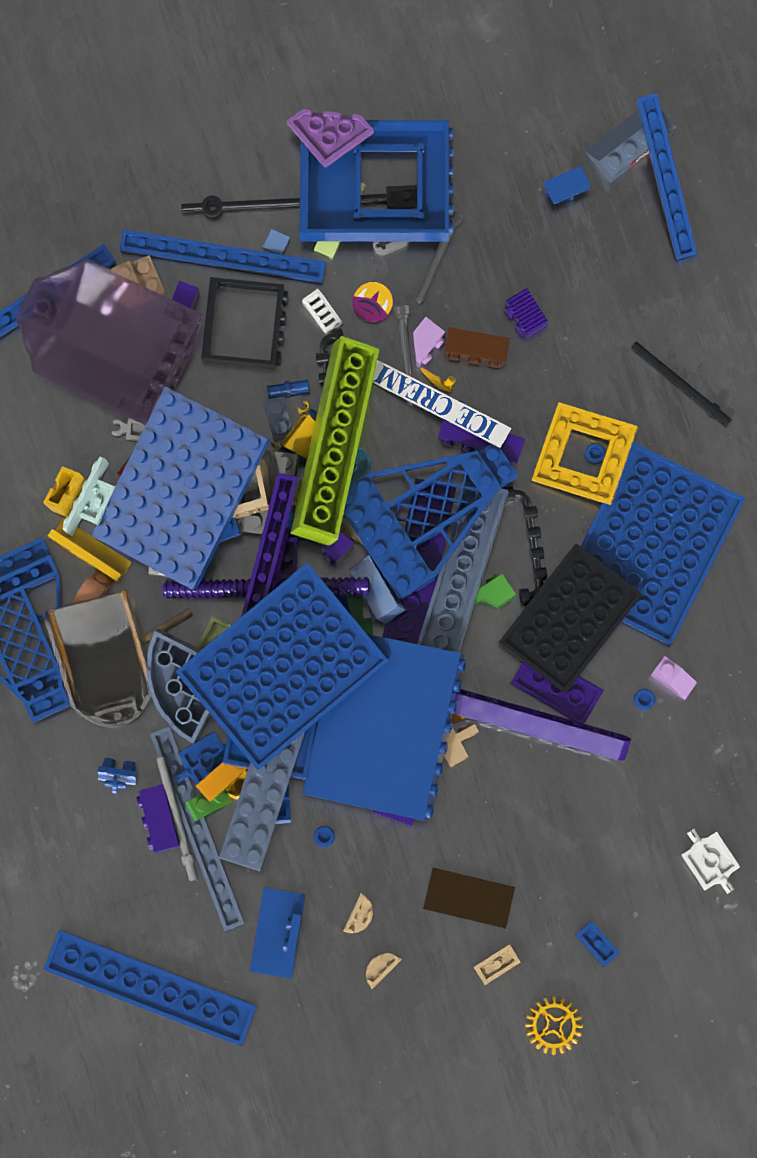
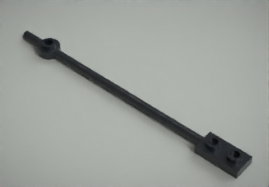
M417 185L386 186V194L361 195V203L387 202V209L417 207ZM210 195L202 203L181 204L182 212L203 211L208 217H217L221 214L222 210L300 206V198L222 202L219 197ZM215 205L216 209L210 210L209 206Z

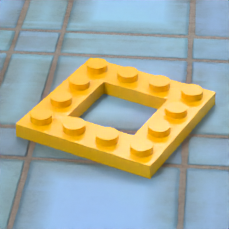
M558 402L532 481L612 505L638 427ZM572 430L610 441L598 478L560 467Z

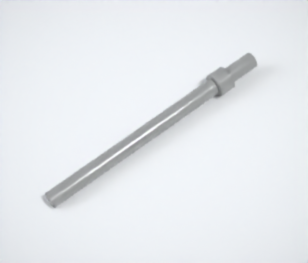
M162 756L156 758L183 855L181 860L183 865L186 866L189 881L198 879L193 863L195 859L189 849L165 757Z

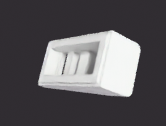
M316 289L302 300V304L325 335L332 333L333 328H338L343 324L319 289ZM319 298V301L317 303H315L313 306L310 305L311 302ZM322 305L325 306V307H324L322 310H320L318 313L315 312V310H316L317 308H319L320 306H322ZM327 312L330 313V314H329L327 317H325L323 320L320 319V317H321L322 315H324L325 313H327ZM332 318H334L335 321L329 326L325 327L324 324L330 321Z

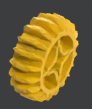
M556 996L552 997V1003H549L548 998L545 997V1005L543 1006L541 1002L537 1001L536 1004L539 1009L530 1008L535 1013L534 1016H526V1018L532 1020V1023H525V1027H532L531 1031L526 1032V1035H534L530 1042L534 1043L536 1040L539 1042L536 1045V1049H540L544 1045L543 1052L547 1053L548 1049L552 1048L551 1052L553 1055L556 1054V1048H559L561 1054L564 1053L563 1046L565 1045L567 1049L571 1050L572 1047L569 1042L578 1043L573 1038L574 1035H582V1033L576 1031V1028H583V1024H576V1020L582 1019L581 1015L576 1017L573 1015L578 1009L570 1010L569 1008L572 1006L570 1001L564 1006V998H561L559 1003H556ZM557 1007L566 1013L558 1018H554L547 1009ZM542 1013L546 1020V1025L540 1032H537V1019ZM547 1016L554 1022L560 1021V1026H558L560 1035L554 1029L546 1031L549 1029L548 1025H550V1020ZM570 1018L571 1031L566 1038L562 1031V1025ZM554 1033L561 1042L548 1043L542 1038L545 1035Z

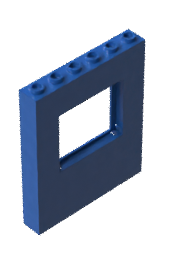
M366 120L374 129V134L326 168L323 167L301 141L300 241L449 242V234H453V222H449V215H453V203H449V196H453V184H449V177H453V165H449V159H453V146H449V140H453V128H449V120ZM361 152H417V209H361Z

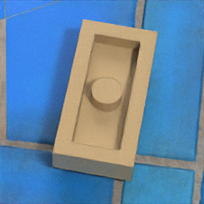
M509 944L474 966V969L484 985L521 962Z

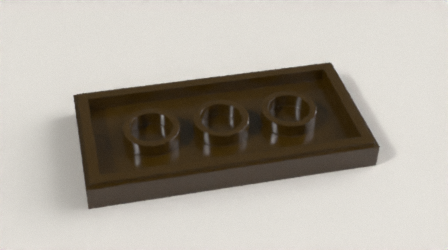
M433 868L423 909L506 929L515 887Z

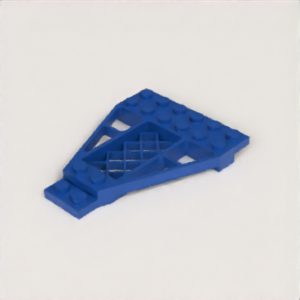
M491 444L480 452L474 451L367 473L350 484L344 515L401 601L416 590L419 591L436 580L435 578L491 500L495 498L501 488L519 476L501 448ZM448 463L446 467L417 485L413 484L406 473L411 470ZM462 466L465 471L456 468ZM402 472L411 488L388 503L384 500L372 479ZM453 472L464 474L462 485L451 483ZM450 473L448 482L438 481ZM467 476L476 488L465 486ZM436 484L447 486L445 497L434 495ZM432 485L430 494L421 492ZM450 487L461 489L459 499L448 497ZM464 489L476 492L474 502L462 500ZM418 495L429 497L427 508L416 506ZM415 496L413 505L404 503L411 497ZM432 498L444 500L442 511L430 509ZM447 501L458 503L456 514L445 512ZM461 504L469 505L460 511ZM401 506L412 508L410 519L398 517ZM397 507L396 514L394 515L391 510ZM415 509L426 511L424 522L413 520ZM478 509L457 540L452 543L444 530ZM429 512L441 514L438 525L427 523ZM444 515L451 516L449 519L442 522ZM399 521L408 523L407 532L404 531ZM412 524L423 526L421 537L410 535ZM426 526L433 528L432 530L425 533ZM441 533L451 548L436 569L431 571L417 551V547Z
M43 537L0 556V603L7 600L5 607L0 606V609L3 610L0 618V628L3 625L12 629L8 640L0 638V641L6 642L3 652L0 647V661L8 679H5L0 675V680L24 703L33 723L72 706L64 689V664L59 646L58 656H55L41 626V620L49 617V613L37 615L27 594L30 589L55 579L57 608L51 611L62 609L61 577ZM12 598L23 601L19 612L8 609ZM25 604L32 617L22 614ZM7 612L17 615L13 626L3 623ZM20 617L31 620L27 631L16 628ZM34 623L40 636L30 633ZM15 630L26 634L22 645L11 642ZM29 636L40 639L36 650L25 647ZM42 642L49 655L39 652ZM10 644L20 648L16 659L6 656ZM24 649L34 653L30 664L19 661ZM37 654L48 658L44 669L33 666ZM6 659L15 662L12 671L10 670V667ZM52 661L54 667L48 669L49 664ZM18 663L29 667L25 678L14 675ZM32 668L41 671V673L29 678ZM14 677L23 681L16 683Z

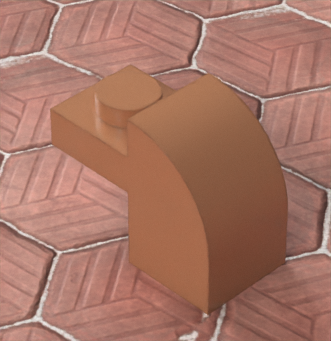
M96 570L91 577L89 576L76 594L70 609L88 620L98 608L102 597L113 586L114 580Z

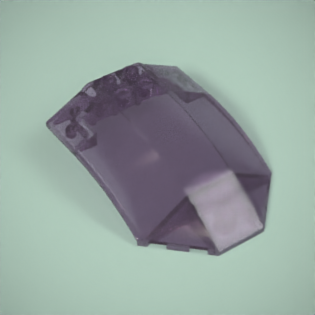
M85 259L71 267L67 266L54 271L53 274L34 279L16 319L23 334L22 338L26 351L30 356L33 372L146 426L164 387L166 386L172 390L175 389L191 356L203 314L131 281L89 259Z

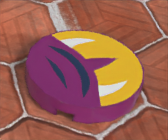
M375 281L360 285L352 299L356 315L361 320L369 323H376L386 319L393 308V295L389 288Z

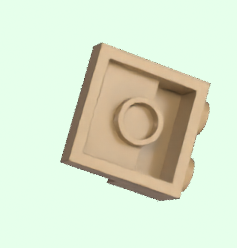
M150 255L131 263L128 261L111 269L112 274L109 277L114 287L118 285L120 293L117 296L121 305L126 304L127 309L166 294Z

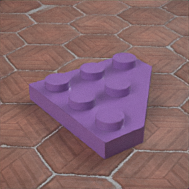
M302 109L287 120V125L324 168L374 134V129L361 115L356 114L348 116L340 115L337 112L324 111V113Z

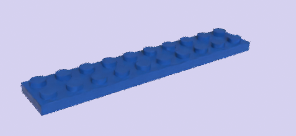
M61 930L57 933L43 969L241 1047L257 1006Z

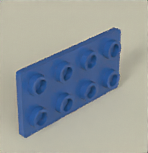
M270 888L263 889L250 967L251 972L292 978L305 901L304 894Z

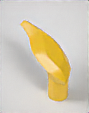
M420 368L425 377L435 387L446 392H452L451 386L456 382L453 376H449L444 381L428 370Z

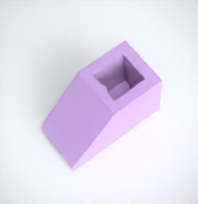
M427 317L423 319L413 332L416 366L419 368L422 364L427 365L433 357L431 353L434 349H439L446 341L444 338L445 331Z

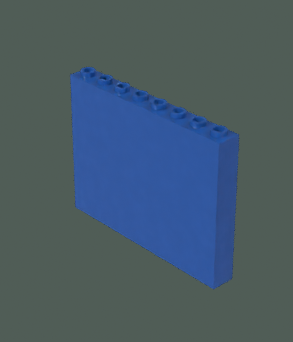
M367 634L389 661L319 719L302 794L428 822L434 813V805L432 803L439 790L437 780L438 776H441L443 772V763L441 762L443 755H446L448 749L446 739L447 734H450L452 731L453 722H451V716L457 708L455 698L456 693H459L461 690L462 680H460L461 671L464 672L466 667L465 655Z

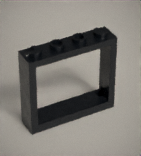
M210 277L201 354L202 362L276 369L277 363H281L282 352L278 351L279 343L283 344L284 331H280L281 323H285L286 319L283 303L288 301V291H285L284 284ZM219 289L277 294L270 360L212 355Z

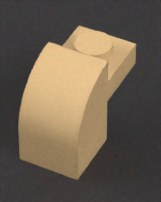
M468 723L460 727L457 734L452 727L451 733L447 734L446 742L448 743V749L443 757L449 768L468 758V754L461 742L479 733L475 724L470 726Z

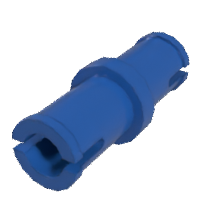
M308 379L295 382L288 380L282 384L267 385L268 398L286 395L287 397H292V394L310 392Z

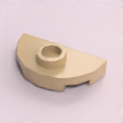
M362 893L343 932H360L367 928L372 920V904Z
M384 953L379 954L370 961L367 966L366 978L371 989L402 960L395 954Z

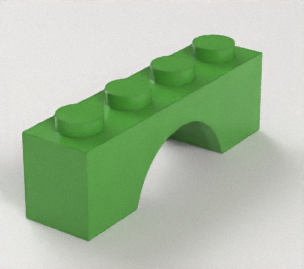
M494 574L486 580L487 584L479 588L475 604L489 603L499 608L515 598L516 593L503 574L499 576Z

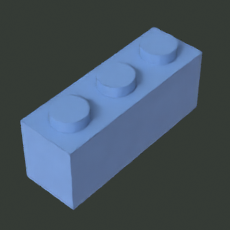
M370 555L349 569L353 575L352 577H355V579L358 577L362 579L368 577L370 581L368 596L362 594L361 598L366 604H369L371 608L370 614L374 620L387 624L405 611L402 602L398 599Z

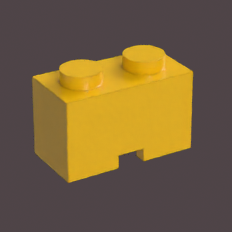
M62 466L55 479L56 483L53 489L50 488L43 503L53 512L65 517L69 516L73 509V503L82 492V486L86 479L80 473Z

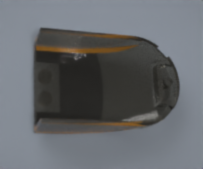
M128 590L47 610L45 613V625L69 702L75 712L81 718H85L93 722L94 725L102 727L121 726L136 719L149 702L151 694L147 681L146 655Z

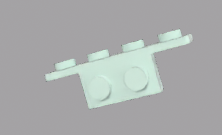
M100 456L94 462L89 478L83 483L82 492L75 499L70 515L64 520L63 530L70 536H73L81 519L98 526L115 489V486L101 481L109 466V462L104 457Z

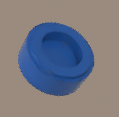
M592 443L586 448L585 458L589 463L597 465L604 461L606 455L604 446L599 443Z
M641 689L634 696V704L640 710H649L655 703V696L648 689Z
M321 826L314 833V841L320 847H329L335 840L334 831L330 827Z

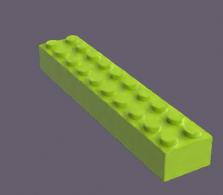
M341 336L333 343L291 534L327 546L338 540L380 350L378 348Z

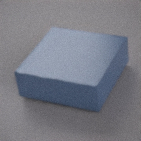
M271 229L263 249L274 254L283 255L290 237Z

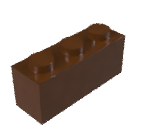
M449 327L444 356H448V359L459 361L461 358L468 360L471 364L483 362L488 363L490 367L500 368L505 366L510 338Z

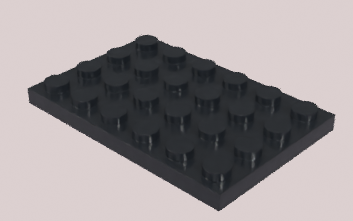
M575 543L500 639L499 643L565 694L639 600L642 593Z

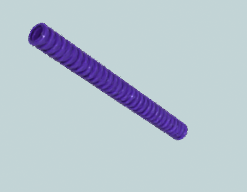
M326 577L325 580L321 578L334 595L342 596V594H345V596L351 594L355 596V594H358V596L364 594L368 596L370 592L368 577H364V579L361 577L357 579L355 577H351V579L348 577L344 579L338 577V579ZM283 578L277 580L275 589L285 581ZM203 579L196 591L175 582V580L170 582L165 580L162 591L165 599L169 597L181 599L182 596L184 598H188V596L190 598L195 596L197 598H201V596L203 598H207V596L209 598L214 596L216 598L220 596L226 598V596L229 598L233 596L245 598L250 579L247 581L245 579H241V581L239 579L234 581L232 579L228 581L226 579H222V581L219 579L215 581L213 579L209 581Z

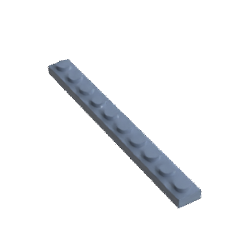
M169 726L150 734L158 757H165L181 818L223 929L228 931L245 923L206 820L202 817L194 821L185 803L196 797L190 778L188 776L178 783L173 776L184 770L177 754L179 749Z

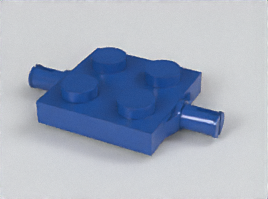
M211 732L178 752L177 754L183 763L184 770L173 775L176 781L179 783L189 776L197 785L223 762L226 744L224 745L219 741L215 732Z

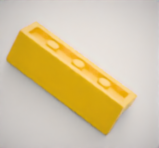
M65 518L61 520L55 530L52 529L47 535L51 540L118 584L132 565L131 561L79 527L76 528L73 536L68 535L63 530Z

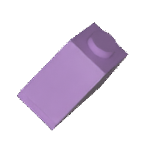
M666 656L663 657L651 674L653 678L684 700L697 683L680 666Z

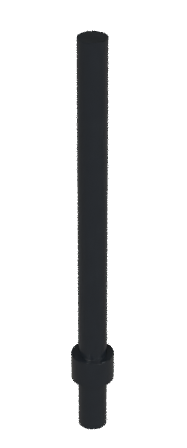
M637 341L632 345V349L705 407L707 413L712 417L716 416L728 426L732 419L720 410L721 407L715 402H710Z

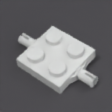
M695 829L689 831L687 834L694 844L681 856L703 890L705 891L715 884H721L727 894L734 890L727 878L740 866L719 834L715 832L709 837L701 839Z

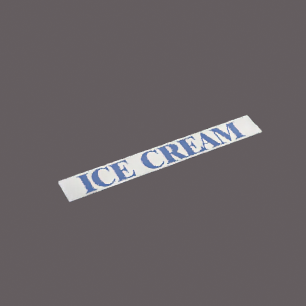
M377 360L373 383L501 448L512 428Z

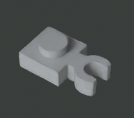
M128 418L127 424H124L121 420H113V424L120 425L121 429L119 431H112V435L121 436L126 434V440L138 441L148 420Z

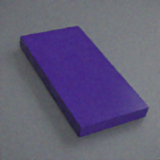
M524 662L510 683L566 718L580 723L586 722L604 691L579 676L564 694Z

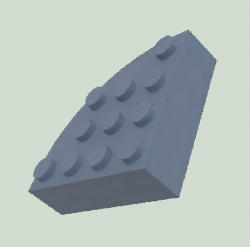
M158 628L154 631L147 655V681L150 694L157 710L168 724L172 726L171 728L194 744L198 740L210 713L177 675L176 671L199 653L201 649Z

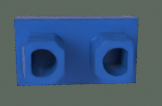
M104 758L102 766H98V780L105 781V786L112 787V793L116 794L118 788L126 789V784L136 785L135 762L124 761L123 768L117 769L115 768L116 760Z

